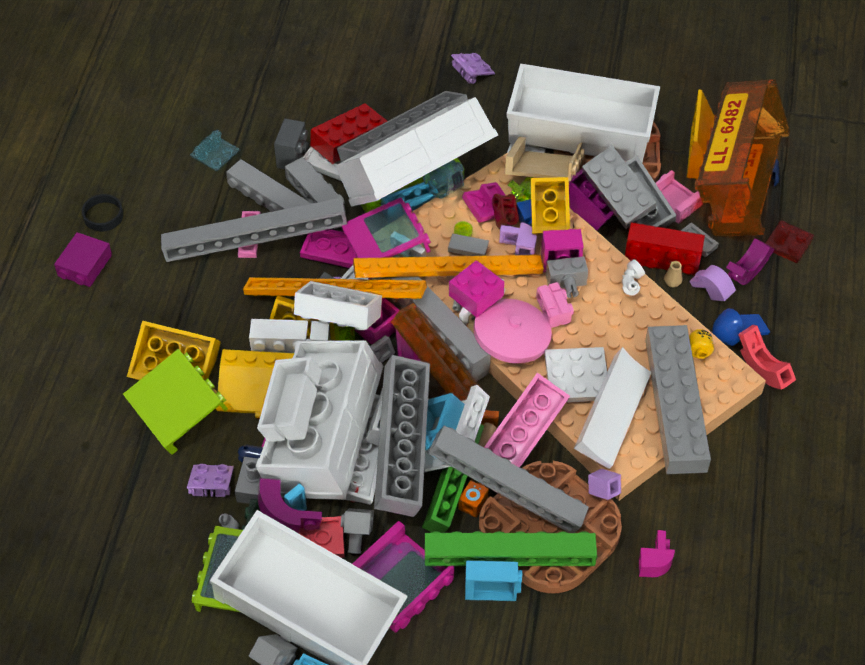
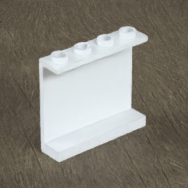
M478 385L471 386L467 400L462 401L465 405L456 428L457 433L474 441L490 398ZM440 417L435 419L432 430L437 428ZM429 449L425 450L424 472L451 467L428 454Z

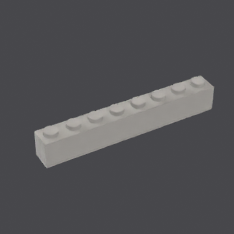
M444 425L436 434L428 452L431 456L568 533H575L581 528L589 507L579 499L572 498L565 494L563 490L554 488L547 484L545 480L531 475L526 469L517 467L508 459L501 458L490 449L478 445L471 438H466L457 433L453 428Z

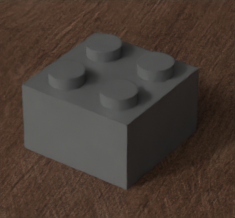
M284 118L274 143L277 168L285 169L286 165L303 157L304 153L308 151L309 142L306 140L308 130L305 129V122Z

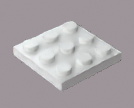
M604 347L545 350L547 380L570 396L567 402L595 401L607 374Z

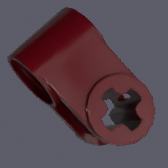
M494 194L492 206L496 226L500 229L501 225L514 226L517 224L519 216L515 195L501 196L500 194Z

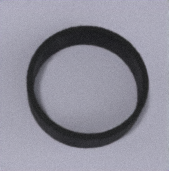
M100 194L89 198L84 203L82 216L85 225L91 230L99 232L109 231L121 223L123 209L121 202L116 197L109 194ZM99 203H112L120 209L114 219L105 223H95L86 218L87 211Z

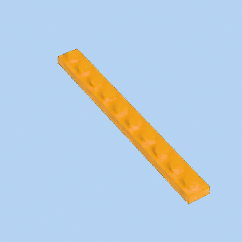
M541 255L353 259L355 278L457 276L476 260L495 275L543 274L544 270Z
M250 277L243 291L245 295L295 296V292L308 282L313 281L382 295V298L422 299L427 285L425 280Z

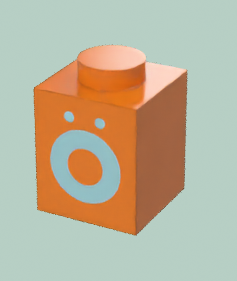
M470 480L459 498L458 509L477 518L488 499V488L481 483H475Z

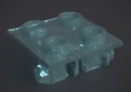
M216 130L212 131L211 135L206 137L205 140H202L201 144L194 147V151L190 156L218 171L240 149L221 139V132Z

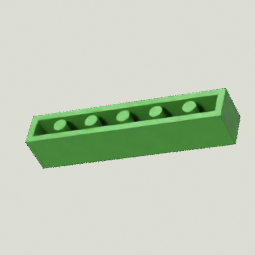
M480 424L474 441L477 444L484 428L482 424ZM453 467L443 468L422 528L430 532L438 531L444 533L450 527L467 475Z

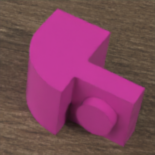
M657 530L655 549L641 548L639 554V577H659L669 571L675 550L670 549V539H666V531Z

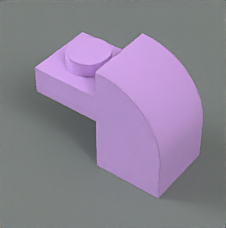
M522 222L520 228L501 225L499 243L516 245L515 255H535L537 235L532 234V227Z
M715 265L709 266L706 270L698 271L690 280L692 287L706 288L711 300L725 301L736 291L728 274Z

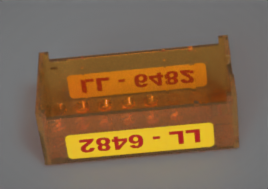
M775 79L726 82L725 88L721 93V102L718 103L717 115L714 116V126L710 130L711 136L707 141V150L703 154V163L699 167V177L695 181V189L699 192L702 203H710L712 213L708 217V226L714 236L764 235L765 228L762 227L760 219L781 138L788 137L790 130Z

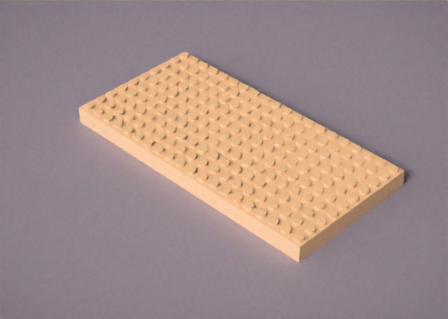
M506 153L462 180V186L453 192V186L412 211L431 241L428 244L431 252H426V257L468 256L448 252L452 233L489 240L485 256L515 255L516 245L499 243L500 229L496 226L495 218L478 223L462 199L464 192L479 190L481 184L497 182L506 196L514 194L516 203L531 199L530 182L531 178L535 177L505 174L506 156L508 154ZM569 207L570 229H581L584 246L583 256H585L588 268L587 285L577 286L579 292L577 297L573 298L572 292L571 298L567 297V303H571L574 310L571 322L551 328L552 335L547 349L604 347L608 371L615 354L623 347L635 361L650 371L645 342L648 327L687 325L689 335L697 329H703L708 331L713 337V353L704 359L693 357L706 435L762 394L766 380L646 274L640 279L634 278L639 286H641L640 291L636 295L630 296L624 293L622 290V275H625L624 272L627 270V264L630 260ZM406 216L373 235L381 252L391 249V236L394 233L405 236L408 240L417 237ZM518 221L513 227L520 228V222ZM536 234L535 255H541L542 234ZM546 272L543 274L497 275L499 278L504 279L505 294L502 299L521 300L542 312L536 299L538 287L548 286ZM455 276L419 277L421 280L426 281V285L459 318L460 311L452 309L454 299L449 296V281ZM543 354L538 359L527 363H509L491 356L489 373L518 400L537 373L547 379L545 355ZM651 375L614 464L610 469L574 449L594 401L566 402L547 428L590 473L599 469H605L621 474V494L615 496L619 501L665 467Z

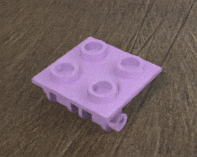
M476 53L451 55L454 58L452 66L468 83L474 84L477 76L495 75L490 66Z
M224 464L193 465L187 485L188 493L192 494V496H203L205 494V497H207L208 489H210L211 497H214V490L216 497L230 495L229 485L234 466Z

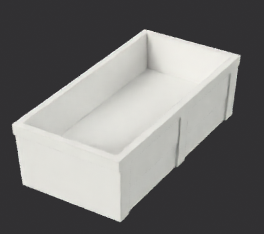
M520 64L507 110L509 143H515L518 137H526L527 145L575 153L577 145L582 143L585 155L597 156L613 145L624 161L627 162L633 157L638 156L640 161L643 162L646 145L650 139L660 86Z
M474 97L447 106L335 166L352 207L374 202L498 136V133L493 129L478 100Z
M297 341L293 358L312 357L322 370L319 384L315 386L317 392L306 436L302 440H287L286 437L285 441L268 442L266 440L261 456L258 458L256 469L262 479L281 480L280 492L282 498L300 483L305 488L306 498L345 500L383 365L379 362L367 341Z
M258 510L210 579L216 600L223 604H228L281 635V638L293 642L330 665H367L408 597Z

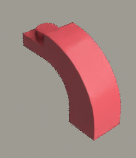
M751 325L738 334L743 345L740 352L744 360L766 380L765 383L767 385L782 390L796 381L791 364L777 360L767 350L757 325Z

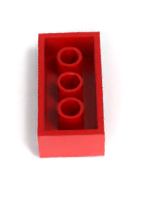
M364 103L312 128L310 146L334 164L340 161L338 147L382 125L387 120Z
M631 222L625 256L630 261L635 259L641 266L668 270L673 261H678L682 265V273L695 275L699 269L705 235Z

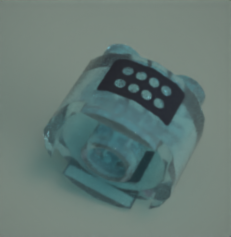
M452 160L424 175L423 180L425 185L428 184L430 186V193L441 199L464 186L462 173L464 168L460 162L456 163V161Z

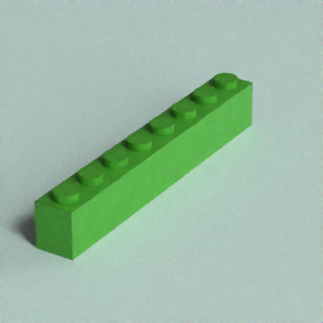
M438 531L425 533V566H466V561L518 562V566L596 565V533L586 531L579 533L564 531L558 533L543 531L537 533H525L522 531L516 533H504L501 531L494 533H483L480 531L473 533H462L459 531L452 533H440Z

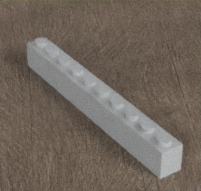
M337 198L161 234V249L166 262L323 231L346 225V211L343 199Z

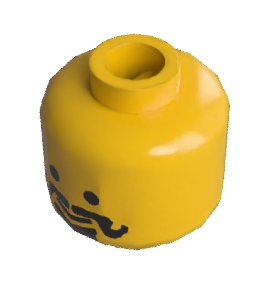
M697 329L689 335L693 357L704 359L713 353V337L708 331Z

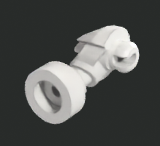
M633 259L627 264V270L624 272L625 275H622V290L630 296L636 295L641 287L634 278L640 279L645 275L642 266Z

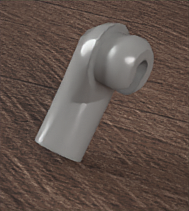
M226 513L220 515L219 523L223 527L239 529V523L231 515ZM227 535V542L235 543L238 537Z

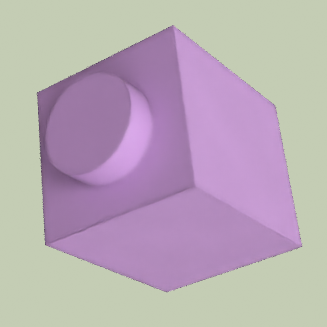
M599 469L588 475L589 494L606 500L621 494V474Z

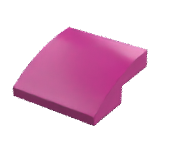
M497 182L481 184L479 190L463 193L462 199L478 223L495 218L492 206L494 194L506 196Z

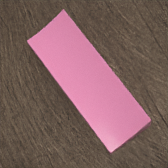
M537 373L484 448L490 449L494 454L508 459L512 464L520 468L570 396Z

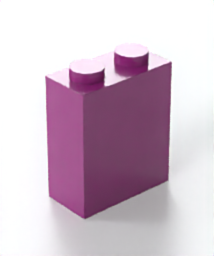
M77 232L54 264L57 276L74 281L79 285L90 287L112 256L110 244Z

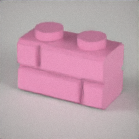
M558 282L538 287L536 299L551 328L560 324L570 323L574 310L572 304L567 303L565 289H561Z

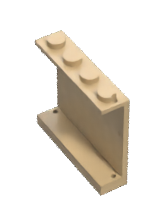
M518 137L506 156L505 174L536 178L568 177L569 181H571L573 175L576 176L582 160H584L585 149H582V143H579L573 156L525 151L526 137Z

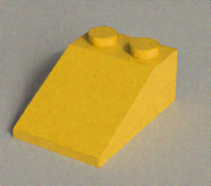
M531 178L532 234H543V231L570 229L569 178Z

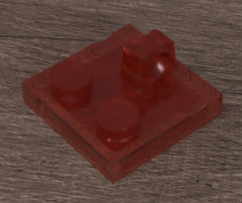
M781 220L765 244L775 249L773 253L798 264L812 242L814 235Z

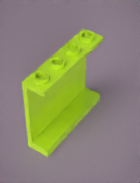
M179 349L123 393L128 402L171 455L178 451L173 443L219 405L224 411L228 409L224 404L226 399L219 391L217 393L213 391L215 388L213 383L208 378L204 380L202 377L204 372L198 365L194 367L191 364L194 360L187 352L183 354Z

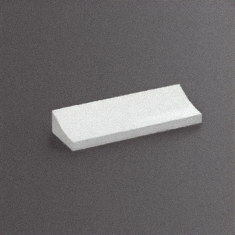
M623 347L615 354L574 447L575 450L608 469L614 464L651 375V371L635 361Z
M377 394L374 397L345 499L369 505L373 502L376 488L379 446L365 439L380 397Z

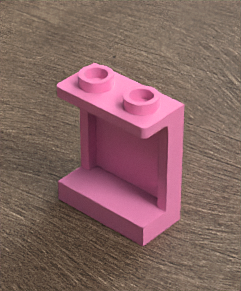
M671 170L669 173L663 174L660 180L656 182V185L676 213L675 222L679 224L703 205L705 193L700 189L695 193L691 192L674 179L675 172Z

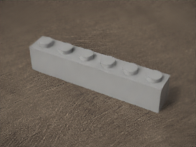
M241 159L226 171L227 182L232 188L241 191L243 195L252 198L257 204L269 209L270 212L312 204Z

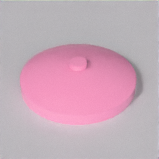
M499 299L480 316L475 318L473 326L474 336L480 347L494 358L509 363H527L538 359L547 350L552 335L551 326L545 315L531 304L516 299Z

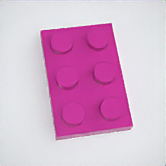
M331 229L308 233L300 251L301 258L350 268L353 265V259L357 258L344 232Z

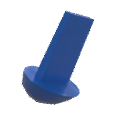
M728 308L714 321L712 333L725 345L734 346L740 341L738 334L751 325L758 326L761 336L769 335L770 330L759 314L739 315L734 309Z

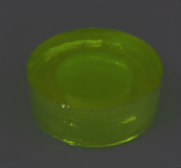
M461 221L454 226V234L472 236L473 227L470 223Z

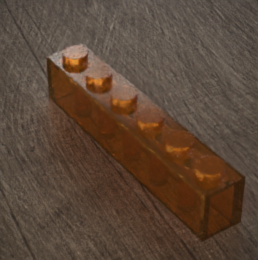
M414 303L399 310L391 321L393 326L420 360L430 363L431 374L446 393H453L461 401L467 400L471 386H479V384Z

